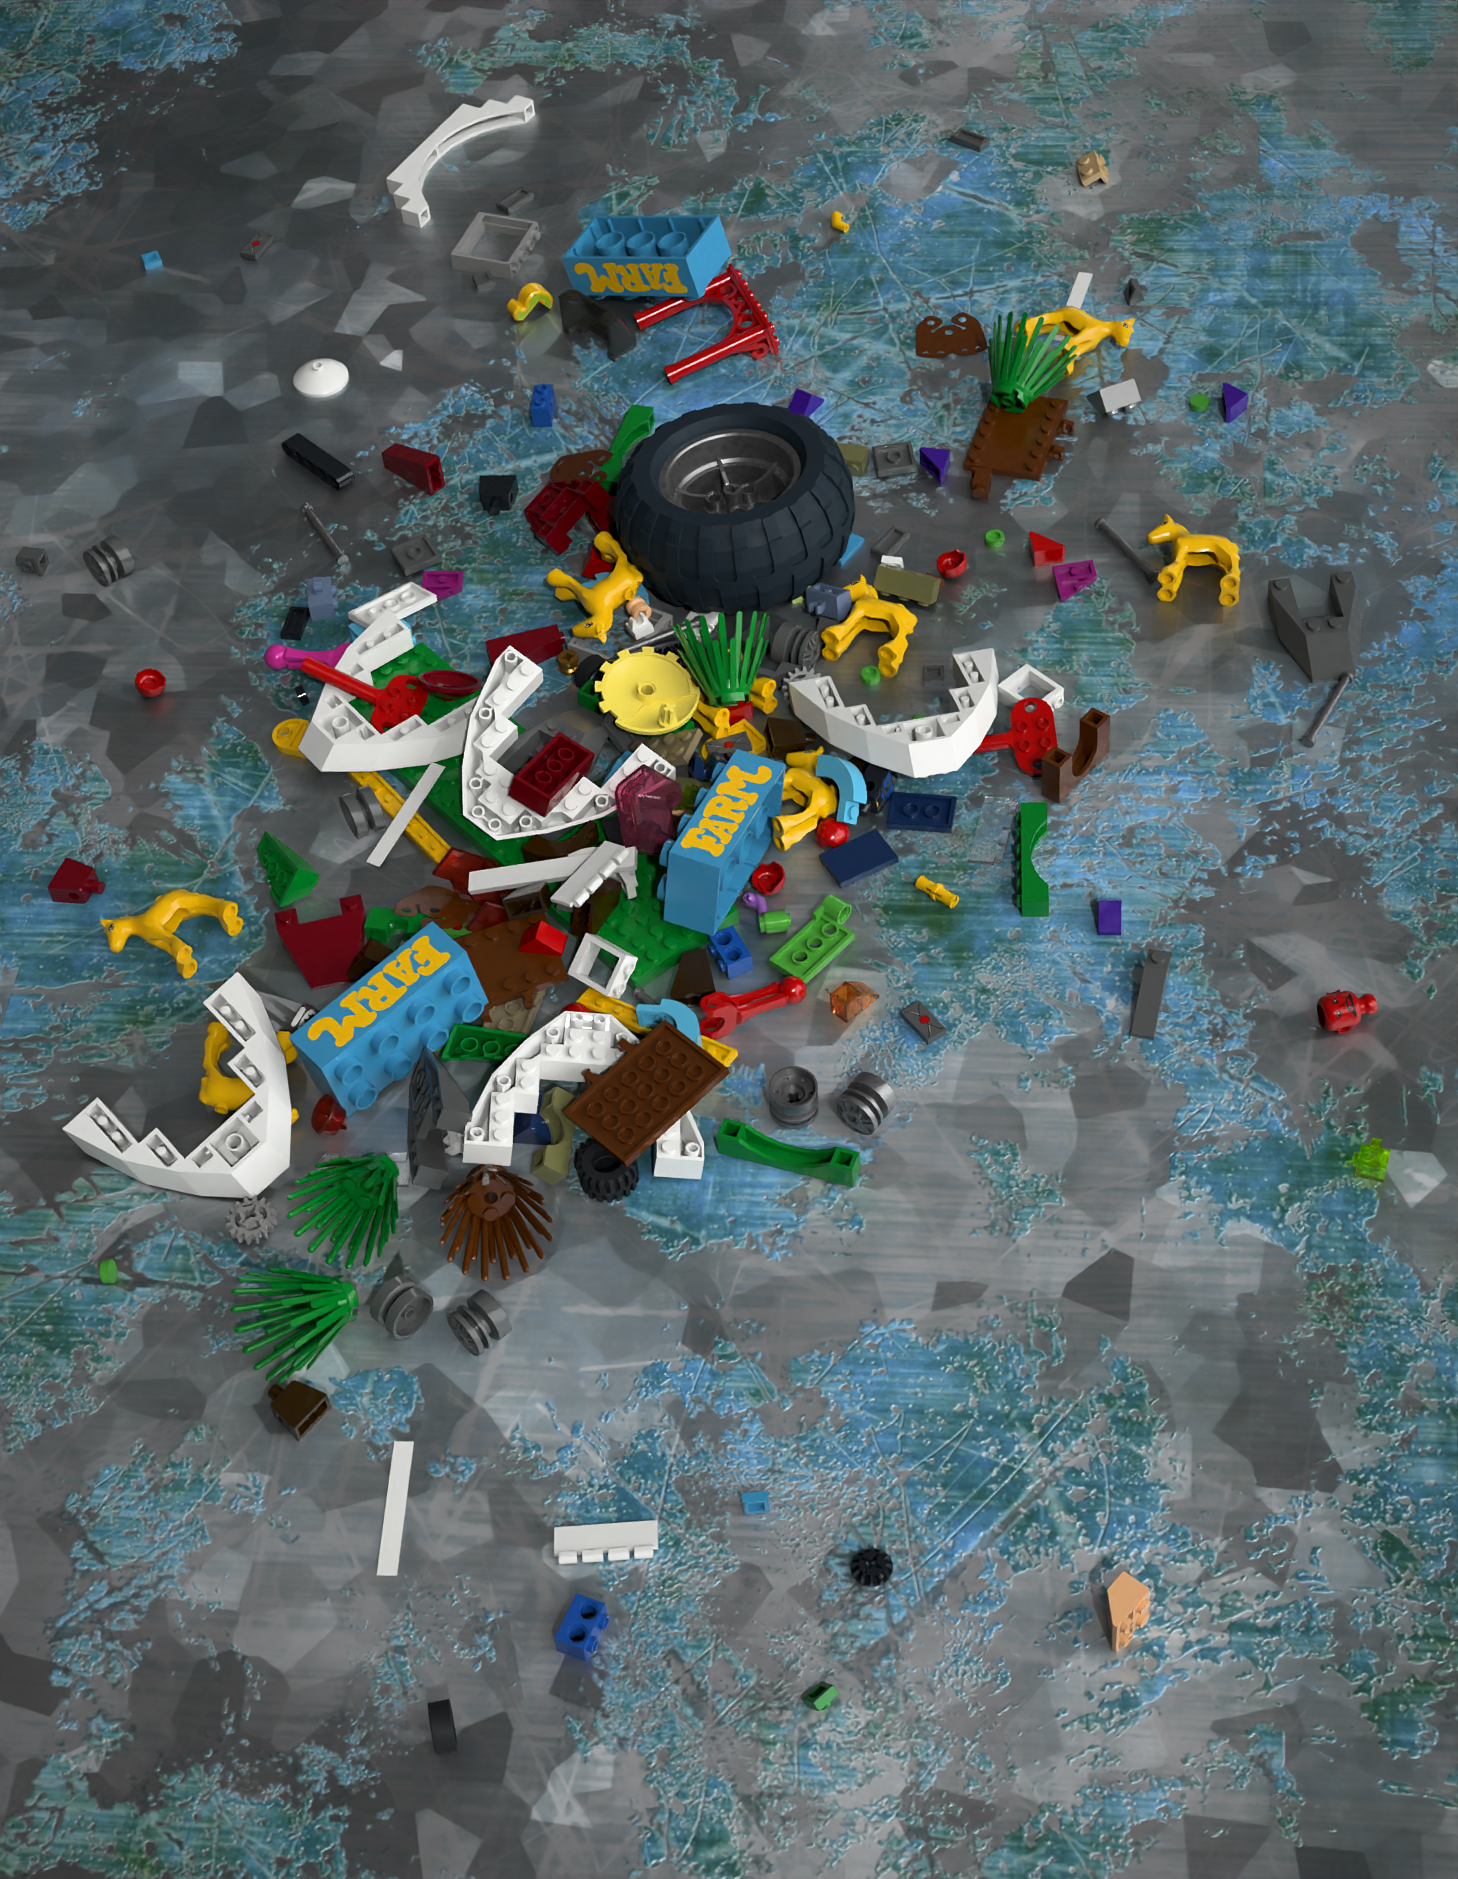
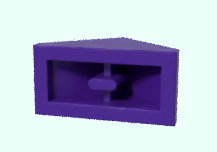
M1222 383V404L1225 422L1230 423L1247 410L1248 394L1228 383Z
M796 388L789 410L795 415L801 414L809 417L824 403V399Z
M927 447L919 448L920 464L941 485L944 484L950 467V450Z
M1098 898V935H1121V898Z

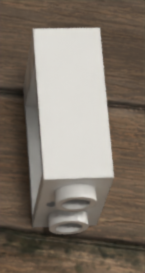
M1025 664L997 685L998 701L1011 710L1015 704L1025 699L1018 693L1030 684L1046 694L1042 700L1051 706L1052 711L1058 709L1064 703V688L1029 664ZM1033 705L1025 708L1027 712H1034L1037 709Z
M585 933L567 974L608 997L620 999L626 989V983L630 975L635 970L638 958L598 935ZM600 948L619 957L607 987L588 976Z

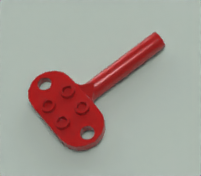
M306 656L300 668V671L372 704L374 710L370 724L380 734L386 732L383 730V727L392 729L415 714L420 716L429 695L428 691L419 684L418 678L411 675L393 677L386 688L378 689L309 656ZM407 684H412L416 688L410 689L409 687H407Z
M1029 697L1019 701L1013 707L1010 718V730L1005 733L985 735L979 747L972 754L1012 750L1015 753L1017 766L1024 774L1030 777H1042V769L1036 770L1032 766L1037 762L1042 763V758L1054 746L1058 747L1054 716L1051 706L1046 701ZM1029 705L1037 708L1034 712H1027L1025 710Z

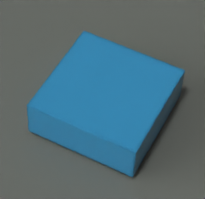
M158 251L140 255L145 270L163 265Z
M768 1491L742 1493L744 1514L770 1512Z

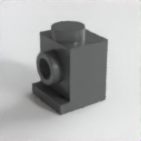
M22 547L15 560L16 565L21 567L22 572L38 573V576L41 577L49 565L45 549Z

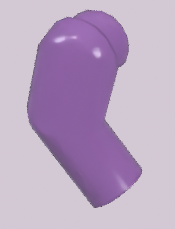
M751 892L743 895L742 900L745 905L757 910V915H763L764 912H768L766 901L762 896L752 894Z

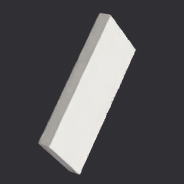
M409 582L349 611L348 618L367 629L387 608L400 620L437 602V597L419 585Z

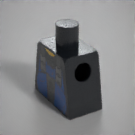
M869 763L863 775L867 790V803H859V815L862 817H866L869 812L880 813L892 796V792H894L891 771Z

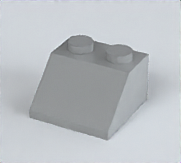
M1134 378L1087 395L1088 401L1099 415L1107 413V416L1119 413L1118 409L1122 407L1125 410L1136 407L1135 403L1141 401Z

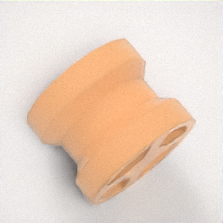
M634 597L627 603L626 610L634 619L640 617V612H643L647 619L650 617L652 610L642 597Z

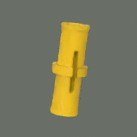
M923 875L916 881L915 887L930 895V898L934 901L939 900L949 906V908H954L957 905L959 896L946 890L944 885L936 884Z

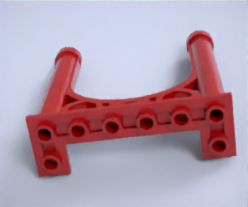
M731 263L728 264L725 273L711 280L705 288V294L701 298L688 301L684 297L674 296L642 312L637 311L633 313L634 320L641 331L662 319L698 303H718L727 307L734 316L733 326L724 339L663 368L671 385L677 383L678 379L736 352L749 351L755 359L765 357L769 351L771 354H780L777 347L780 343L776 335H773L775 328L772 322H767L769 321L765 311L761 312L762 308L759 301H754L755 296L752 290H748L749 287L745 279L741 280L742 276L739 269H734ZM744 322H752L748 327H741Z

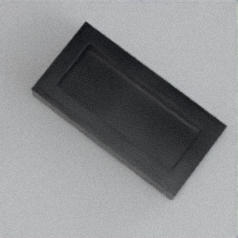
M290 607L280 633L281 639L301 641L310 617L308 607Z

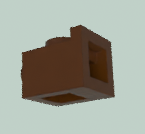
M972 467L969 489L972 490L973 498L989 499L992 485V468Z

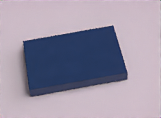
M892 792L886 823L887 829L952 834L957 796Z
M876 829L820 854L819 860L840 888H843L898 863V856Z

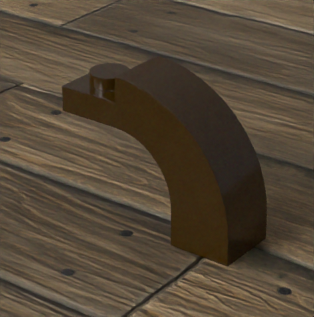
M589 820L574 837L560 842L549 841L535 835L522 848L525 863L568 857L570 853L592 847L599 839L597 823Z

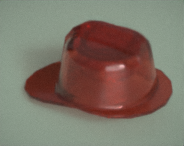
M323 1095L313 1110L311 1117L312 1128L319 1135L322 1133L330 1136H335L340 1129L347 1130L348 1127L344 1122L346 1110L336 1103L331 1095Z

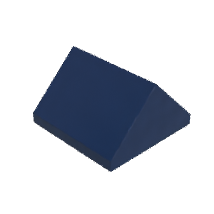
M539 1091L536 1114L516 1112L513 1126V1143L545 1146L551 1144L550 1129L546 1121L539 1115L542 1095L544 1094Z

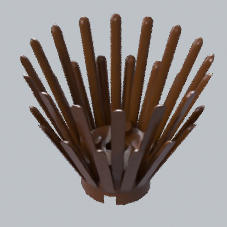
M480 1164L473 1168L466 1176V1179L455 1187L456 1190L446 1198L444 1204L449 1203L458 1194L440 1218V1227H443L456 1210L440 1240V1246H443L464 1210L447 1257L449 1263L453 1261L455 1253L460 1251L471 1219L462 1266V1273L464 1275H467L469 1272L470 1261H476L481 1230V1279L483 1281L488 1280V1249L490 1263L494 1264L497 1260L495 1239L504 1280H508L510 1275L503 1238L510 1259H515L517 1254L523 1272L527 1273L529 1271L527 1260L513 1224L526 1248L530 1250L533 1247L537 1256L540 1259L544 1258L542 1249L519 1211L540 1235H543L549 1242L552 1241L551 1234L521 1201V1199L524 1200L545 1220L553 1223L552 1218L538 1205L545 1206L542 1201L544 1200L543 1196L524 1185L533 1186V1183L518 1177L517 1174L508 1172L501 1165L485 1167V1164Z

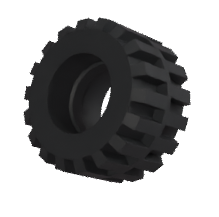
M597 1142L589 1143L590 1147L585 1146L582 1149L583 1153L579 1154L577 1162L580 1184L584 1193L588 1194L591 1199L597 1198L598 1202L607 1200V1203H612L614 1199L620 1201L623 1196L628 1197L631 1194L630 1190H635L637 1187L636 1183L639 1182L637 1159L626 1167ZM608 1167L617 1168L616 1170L609 1173L599 1172L602 1169Z

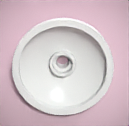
M329 358L314 359L303 364L295 372L293 384L296 391L300 394L312 398H321L333 395L344 388L348 382L349 374L346 366L339 361Z

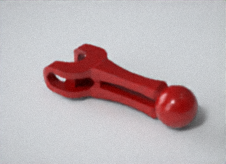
M787 976L780 983L775 981L764 988L748 993L727 995L725 992L718 991L709 994L700 1001V1010L707 1017L699 1024L700 1033L713 1040L726 1037L737 1025L753 1016L771 1009L786 1007L787 1004L795 1005L800 1003L806 996V985L797 976ZM716 1027V1029L713 1030V1031H707V1030H706V1029H709V1028Z

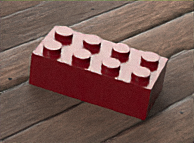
M558 732L514 776L508 795L545 818L582 777H585L590 771L595 753Z

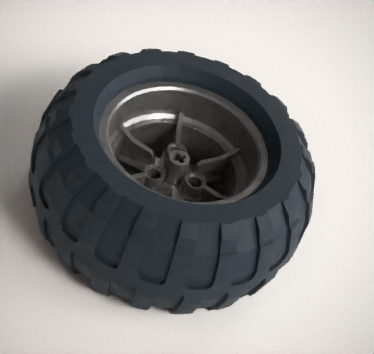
M756 402L722 403L700 410H692L682 414L681 417L673 421L665 422L657 427L651 437L648 436L638 443L631 457L627 460L625 467L622 468L619 475L614 507L621 549L627 555L629 563L635 565L638 571L643 574L642 583L650 587L655 593H660L661 597L674 605H687L701 613H711L713 611L726 612L729 615L737 614L738 611L745 612L757 609L762 611L773 608L774 605L786 600L792 601L799 598L810 585L813 586L819 582L821 583L830 573L832 567L836 566L840 558L845 554L856 513L852 475L836 441L805 415H795L788 408L782 406H767Z

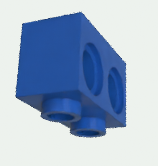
M553 384L534 385L530 408L533 427H552L556 404Z
M733 925L717 931L714 936L708 935V952L712 958H716L719 971L721 973L724 972L729 980L753 970L752 955Z
M576 1593L554 1638L557 1651L587 1661L590 1653L593 1654L598 1646V1636L601 1630L604 1631L608 1626L610 1616L607 1613L606 1604ZM587 1615H595L591 1619H584ZM578 1637H582V1638H583V1640H581V1641H579V1642H574V1641H573L574 1639H576V1638H578Z

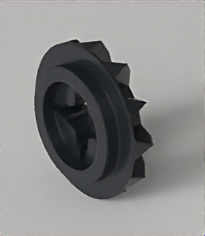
M873 1546L866 1550L861 1548L860 1552L853 1556L851 1573L858 1583L868 1587H876L884 1584L891 1577L893 1563L891 1556H888L883 1549H875ZM877 1560V1569L872 1567L870 1570L867 1571L866 1563L871 1564L873 1561Z

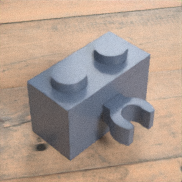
M318 576L306 580L308 607L312 621L336 618L335 609H339L337 597L334 596L338 594L336 584H332L331 577Z
M820 582L806 589L808 612L814 613L819 617H829L835 621L842 620L850 614L852 609L850 590Z

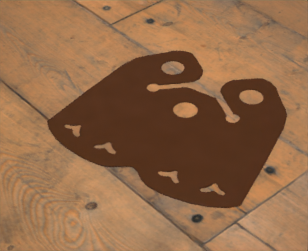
M960 312L952 317L951 321L966 327V329L955 325L941 326L932 333L931 330H934L943 322L940 318L932 315L925 317L916 328V355L921 357L941 358L952 353L969 355L986 350L988 346L979 321L964 312ZM965 317L967 320L965 322H960L959 318ZM930 320L936 322L934 325L927 324V322ZM952 330L953 334L947 335L945 331Z
M599 449L562 456L553 465L550 478H552V481L565 480L566 482H571V479L583 481V478L589 477L593 472L594 466L587 463L589 460L600 466L611 459L613 454ZM603 455L606 456V458H605L604 460H602V461H599V460H598L601 456H603ZM587 470L584 475H579L580 471ZM597 471L590 478L594 479L596 476H601L598 480V483H601L608 475L604 471Z
M428 885L396 903L394 911L398 916H415L418 914L415 905H420V912L425 915L447 918L445 920L424 918L421 920L422 927L424 928L429 922L434 921L438 923L441 929L453 928L489 915V911L480 903L469 899H462L455 891L434 885ZM407 908L410 909L411 912L404 913L401 910ZM437 908L439 912L434 913L430 909Z

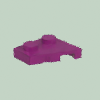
M1093 560L1052 566V573L1060 602H1064L1097 581Z
M424 571L421 587L435 594L437 601L462 592L464 573L463 571Z

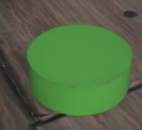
M1203 394L1193 395L1190 398V408L1195 412L1206 411L1209 408V398Z
M997 529L987 531L984 535L985 545L990 548L1001 547L1005 542L1004 533Z
M866 666L860 671V680L865 685H875L881 680V671L876 666Z
M113 1259L102 1260L100 1263L99 1276L104 1284H112L116 1281L117 1266Z

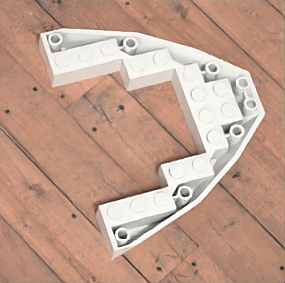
M387 608L346 649L335 669L374 687L371 671L414 647L410 629ZM326 683L311 712L298 749L321 772H372L431 764V762L434 763L464 754L470 716L479 696L430 725H427L415 714L392 729L380 734L348 703L357 697Z
M509 646L496 659L470 716L462 764L463 816L492 838L504 840L546 834L585 823L589 820L602 818L623 810L675 780L676 768L644 744H641L601 789L583 776L545 818L510 797L508 793L514 775L496 761L518 739L517 726L509 721L508 718L543 682V669L512 646Z
M989 648L953 654V677L959 688L949 690L950 713L876 726L866 704L844 707L830 676L790 682V705L794 714L828 743L871 764L913 778L947 774L957 771L979 747L997 715L999 675L994 650Z
M237 972L203 1003L244 1047L227 1064L255 1095L186 1158L158 1128H155L147 1137L139 1142L116 1115L97 1097L63 1128L66 1134L86 1154L144 1184L210 1197H247L253 1199L254 1196H258L290 1166L292 1110L285 1056L261 997Z
M564 1011L528 1037L491 1075L472 1112V1121L468 1122L465 1126L462 1163L510 1166L513 1147L514 1112L537 1113L539 1079L585 1082L586 1079L582 1074L589 1068L592 1074H597L601 1077L625 1055L624 1052L619 1051L616 1043L622 1038L632 1045L639 1043L640 1040L611 1014ZM690 1110L654 1142L653 1176L701 1180L704 1165V1142Z

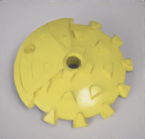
M642 647V652L630 654L629 650L626 649L617 653L618 660L612 664L606 661L601 666L600 671L605 674L602 681H595L594 691L601 693L603 699L602 702L598 703L602 713L609 711L617 718L615 724L621 729L641 735L668 733L689 721L698 707L700 687H693L690 679L693 677L688 667L684 669L676 662L679 656L674 653L668 652L665 656L654 653V647Z

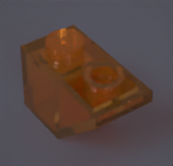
M845 981L830 993L831 1012L844 1022L849 1023L879 998V994L863 982Z

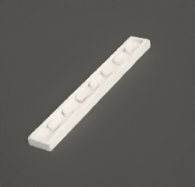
M635 846L626 848L629 856L620 865H617L613 873L637 870L638 850ZM593 853L469 872L468 892L473 895L519 888L543 881L547 883L565 881Z

